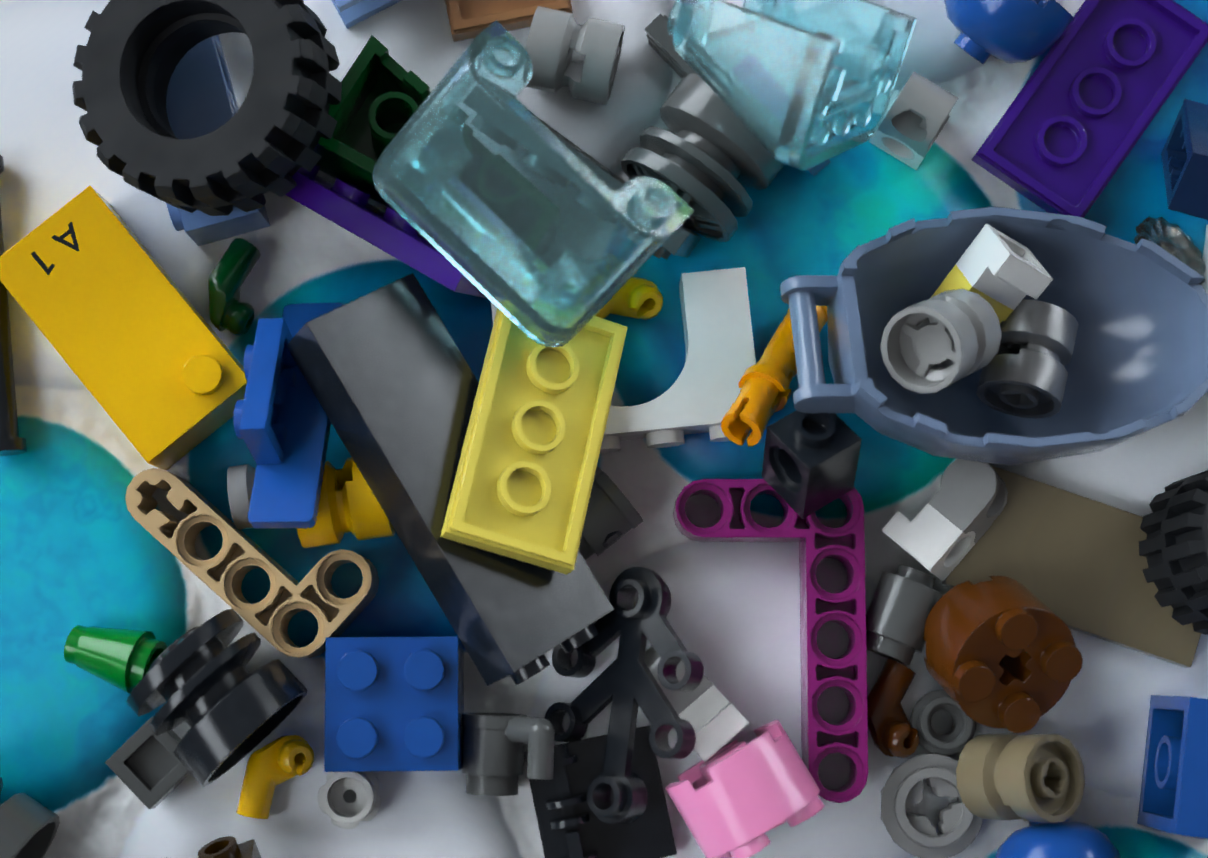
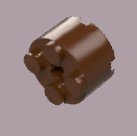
M989 576L993 580L972 584L969 580L946 592L936 602L927 616L923 637L926 641V658L923 657L926 668L930 675L972 720L987 727L1006 728L1012 733L1027 732L1036 726L1040 717L1047 713L1064 695L1071 680L1078 675L1082 668V654L1076 648L1073 635L1068 626L1018 581L1006 576Z

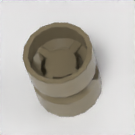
M1058 734L977 735L966 743L959 755L956 768L957 788L963 804L972 814L982 819L1018 820L1023 818V821L1063 822L1076 812L1082 801L1085 787L1084 766L1078 750L1070 740Z

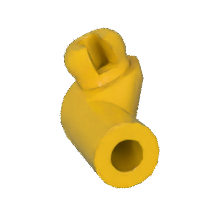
M610 274L574 302L570 308L603 319L609 314L646 320L652 319L661 311L663 296L652 281L639 277Z
M298 735L281 736L250 755L237 806V814L257 819H268L275 786L296 775L301 776L307 773L313 765L314 751L303 737Z

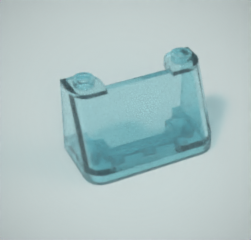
M676 0L669 15L667 29L668 33L673 35L675 51L778 162L805 171L872 138L888 108L917 18L868 0H744L743 7L724 0Z
M495 20L475 37L390 141L373 167L372 178L375 188L382 198L521 331L539 345L550 348L560 347L570 342L688 219L694 210L659 179L649 176L634 177L614 193L516 99L532 78L533 65L528 52L521 43Z

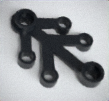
M644 567L628 568L615 579L609 593V601L614 610L594 623L599 634L576 648L578 659L574 667L571 665V654L574 650L565 653L559 644L554 647L552 653L553 667L558 674L566 677L584 678L593 671L596 657L620 636L617 659L571 703H554L548 708L544 719L549 720L554 727L555 741L574 742L584 737L588 724L612 702L603 773L593 780L587 792V802L591 811L599 820L608 824L633 823L642 816L647 806L648 794L646 785L636 773L631 771L639 706L652 726L649 742L651 749L657 756L669 759H683L693 751L696 742L693 726L687 720L680 719L644 662L646 641L648 639L661 658L658 663L657 674L660 683L666 689L690 692L696 689L703 679V663L695 653L687 651L666 618L671 607L669 587L658 573ZM638 591V602L634 607V598ZM682 660L685 665V674L679 682L676 677V668ZM567 713L570 722L569 727L565 732L563 729L562 721L565 714ZM674 727L677 733V742L674 748L671 749L668 743V734ZM611 789H613L614 792V800L612 805L610 802Z

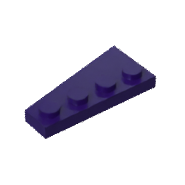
M316 164L311 172L301 167L292 176L297 186L285 194L286 196L454 292L490 299V292L504 291L512 282V279L473 259L475 253L467 247L441 235L437 240L420 231L423 223L412 216L390 206L387 207L386 211H383L368 203L371 194L364 189L338 177L334 184L317 176L321 167L319 164Z

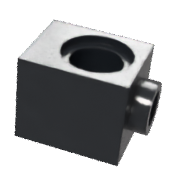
M796 410L767 427L762 478L804 519L854 489L862 439L835 413H802Z

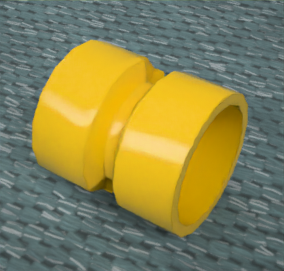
M347 458L341 469H335L329 461H325L316 524L312 528H296L302 547L311 548L339 544L344 534L352 532L359 541L394 536L395 529L353 458Z

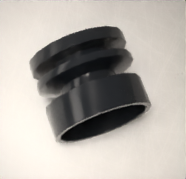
M233 609L222 611L207 620L200 627L192 628L174 641L151 664L148 669L149 672L135 686L126 700L138 716L148 714L165 703L149 724L150 729L156 736L176 728L183 722L190 726V729L174 750V755L203 787L213 783L257 747L291 714L307 695L308 691L279 659L261 666L252 673L247 670L245 666L260 647L261 639L255 633H250L228 646L243 627L242 618Z

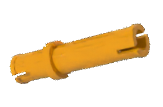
M816 306L819 333L828 320L827 306ZM789 309L767 344L760 360L744 372L739 381V388H742L740 394L721 421V429L724 435L737 445L742 446L744 444V440L751 428L752 431L747 438L748 447L758 444L771 416L784 408L792 394L791 389L788 388L793 377L797 374Z

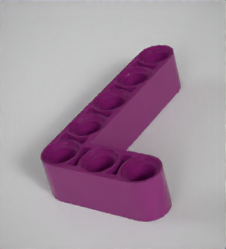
M701 479L693 481L682 489L675 501L673 510L676 527L681 534L690 540L699 542H799L802 760L820 789L818 796L835 803L851 801L860 795L866 786L868 778L865 526L862 497L855 487L839 497L846 507V521L842 527L830 528L820 523L815 512L802 519L764 479ZM699 494L708 495L715 499L720 508L718 523L707 528L697 527L692 524L685 512V505L688 499ZM766 494L778 499L784 512L779 526L766 528L753 520L750 513V505L753 498ZM824 558L837 559L846 568L848 575L847 584L839 593L827 592L817 582L816 568ZM828 621L841 625L847 632L849 639L846 651L836 659L828 658L822 654L817 646V633L821 626ZM835 686L845 692L850 706L848 714L842 721L828 724L819 715L817 703L819 696L824 690ZM841 753L846 757L850 765L849 779L840 788L827 789L819 780V764L829 754Z

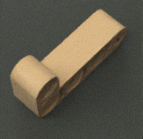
M157 468L144 470L136 475L127 487L125 501L132 517L270 644L287 656L311 658L326 651V637H340L370 604L378 592L379 577L377 569L372 562L354 551L343 549L328 553L298 582L242 530H238L235 524L194 486L167 470ZM161 488L168 491L166 495L168 501L179 511L188 514V516L179 521L173 515L157 510L158 503L152 497L155 490ZM217 526L223 538L222 548L213 558L202 560L196 553V537L204 528ZM355 563L362 572V586L352 597L340 598L332 589V575L342 564ZM262 568L269 575L270 590L263 600L251 604L242 594V580L252 569ZM308 610L317 619L318 633L314 641L308 646L299 647L289 638L288 626L295 614Z

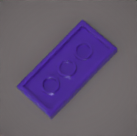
M1085 0L1074 15L1072 22L1051 47L972 158V161L1046 212L1084 218L1208 42V24L1173 0Z

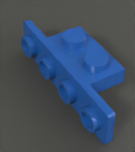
M343 303L287 304L283 308L282 318H258L254 345H247L245 349L244 373L247 385L244 399L237 400L235 404L233 420L236 436L238 439H244L256 463L248 511V520L255 529L312 528L316 524L331 421L286 345L307 322L343 306Z

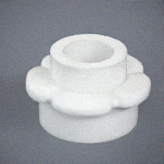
M372 771L327 773L325 785L320 786L318 790L317 801L321 812L330 817L333 825L342 829H354L358 827L359 822H369L377 815L382 800L377 793L380 787L379 780ZM347 790H353L356 793L354 802H347L345 800L344 794Z

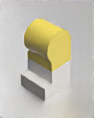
M986 223L931 298L944 291L965 289L977 293L991 304L1001 323L1010 316L1026 295L1037 300L1052 282L1053 278L1029 248Z

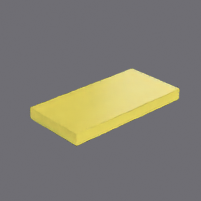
M509 287L505 288L500 295L440 537L566 575L574 570L628 329L627 326Z

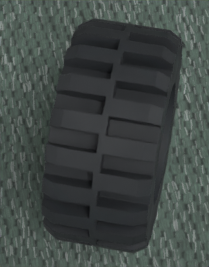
M110 0L100 14L92 11L84 26L91 33L86 46L79 44L77 46L73 66L82 71V80L74 81L72 89L74 105L87 111V114L80 116L79 125L86 140L98 146L97 157L110 171L123 176L124 182L176 208L191 213L198 209L210 216H228L233 211V206L245 212L264 207L266 204L264 194L271 191L279 197H283L297 185L292 176L301 167L311 172L322 156L314 152L320 138L323 137L328 140L332 138L337 120L328 114L329 106L341 103L342 83L329 72L336 70L340 64L335 46L325 38L326 27L317 14L304 4L303 0ZM231 32L245 33L252 47L254 69L251 86L243 104L234 116L217 130L192 139L176 138L170 126L166 109L168 85L176 66L190 49L209 37Z

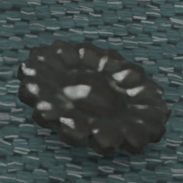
M1148 217L1136 227L1138 234L1134 237L1136 244L1142 238L1152 241L1204 277L1206 266L1202 260V252L1194 245L1192 238L1185 234L1177 224L1169 223L1163 217L1157 219Z

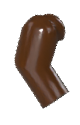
M887 658L867 696L868 730L874 745L884 755L906 758L914 754L920 742L917 729L911 728L901 705L916 673L890 658Z

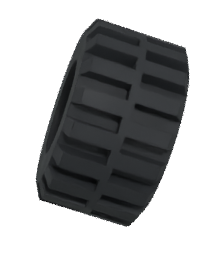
M1208 470L1173 482L1164 488V493L1158 494L1149 504L1153 513L1143 516L1140 527L1147 534V538L1139 542V556L1147 558L1149 567L1143 569V573L1147 583L1154 581L1158 589L1154 597L1161 607L1170 605L1173 608L1172 618L1181 625L1193 623L1194 631L1205 635L1208 634Z

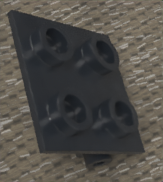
M650 725L638 727L635 731L631 771L644 781L648 800L642 816L630 824H608L602 822L591 811L587 802V792L590 784L598 775L603 773L608 734L554 745L553 779H529L545 858H662L677 854L657 756L651 749L649 742ZM528 751L524 752L526 767H527V752H528ZM611 789L610 802L612 805L614 800L613 789Z

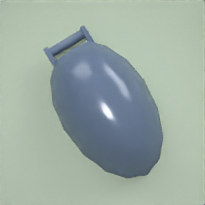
M985 207L951 211L947 218L915 222L913 218L889 228L886 235L861 246L858 245L843 260L838 275H800L790 277L780 284L781 300L789 304L799 388L793 392L794 408L802 413H855L878 433L939 457L1011 466L1102 451L1183 416L1208 391V295L1203 286L1200 285L1205 277L1152 241L1142 238L1138 244H1134L1105 234L1107 226L1079 216L1002 207ZM986 223L1029 248L1053 278L1052 282L1037 300L1065 309L1075 317L1079 324L1070 363L1064 366L1068 372L1062 405L1060 411L1051 417L1038 419L1021 418L1004 414L981 402L976 393L982 368L938 392L917 393L904 388L893 379L883 362L881 340L884 328L890 319L905 308L930 299ZM1026 295V296L1023 298V299L1036 300V299L1030 297L1029 295ZM816 306H828V359L834 384H826Z

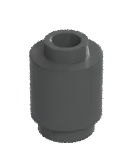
M899 565L896 574L882 572L866 614V650L910 666L914 653H922L926 641L923 637L927 616L936 602L943 596L942 593L932 589L936 578L905 565Z

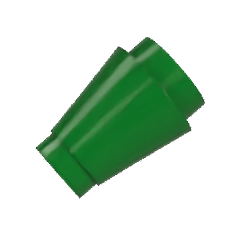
M77 625L67 637L64 647V659L66 662L75 664L77 667L130 694L149 672L148 669L151 664L167 648V645L163 641L156 640L154 633L151 631Z

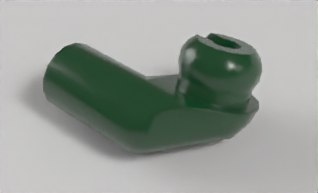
M235 238L208 278L210 320L220 332L227 329L235 336L247 333L255 318L253 306L240 301V288L261 256L260 251L252 243L241 238Z

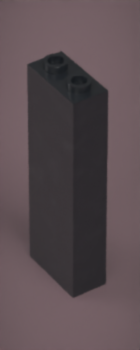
M414 273L307 322L286 347L487 686L509 675L515 685H518L550 665L544 654L560 644L564 652L568 653L598 635L599 632L593 623L613 611L614 608L579 550L574 570L566 575L440 537L479 382Z

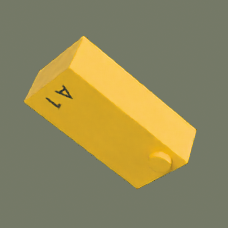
M88 186L0 256L1 283L148 464L159 469L168 470L234 416V407L237 400L244 399L247 380L244 367L113 207L93 187Z

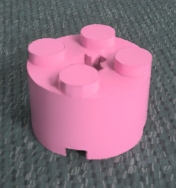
M779 720L769 722L753 730L757 738L746 744L745 740L738 742L736 739L725 745L706 762L701 760L677 777L679 782L670 783L665 787L706 858H749L770 844L771 841L765 832L785 822H788L790 827L796 826L824 808V804L818 796L820 792L818 785Z

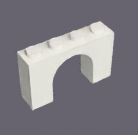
M745 267L681 273L679 293L686 351L684 368L675 383L659 397L634 406L610 405L600 454L620 451L621 441L646 438L647 448H664L685 444L684 434L709 432L711 442L730 441L721 429V421L740 394L742 388H739V381L747 368L756 364ZM554 286L517 289L518 291L556 303ZM503 291L490 292L493 323L500 295Z

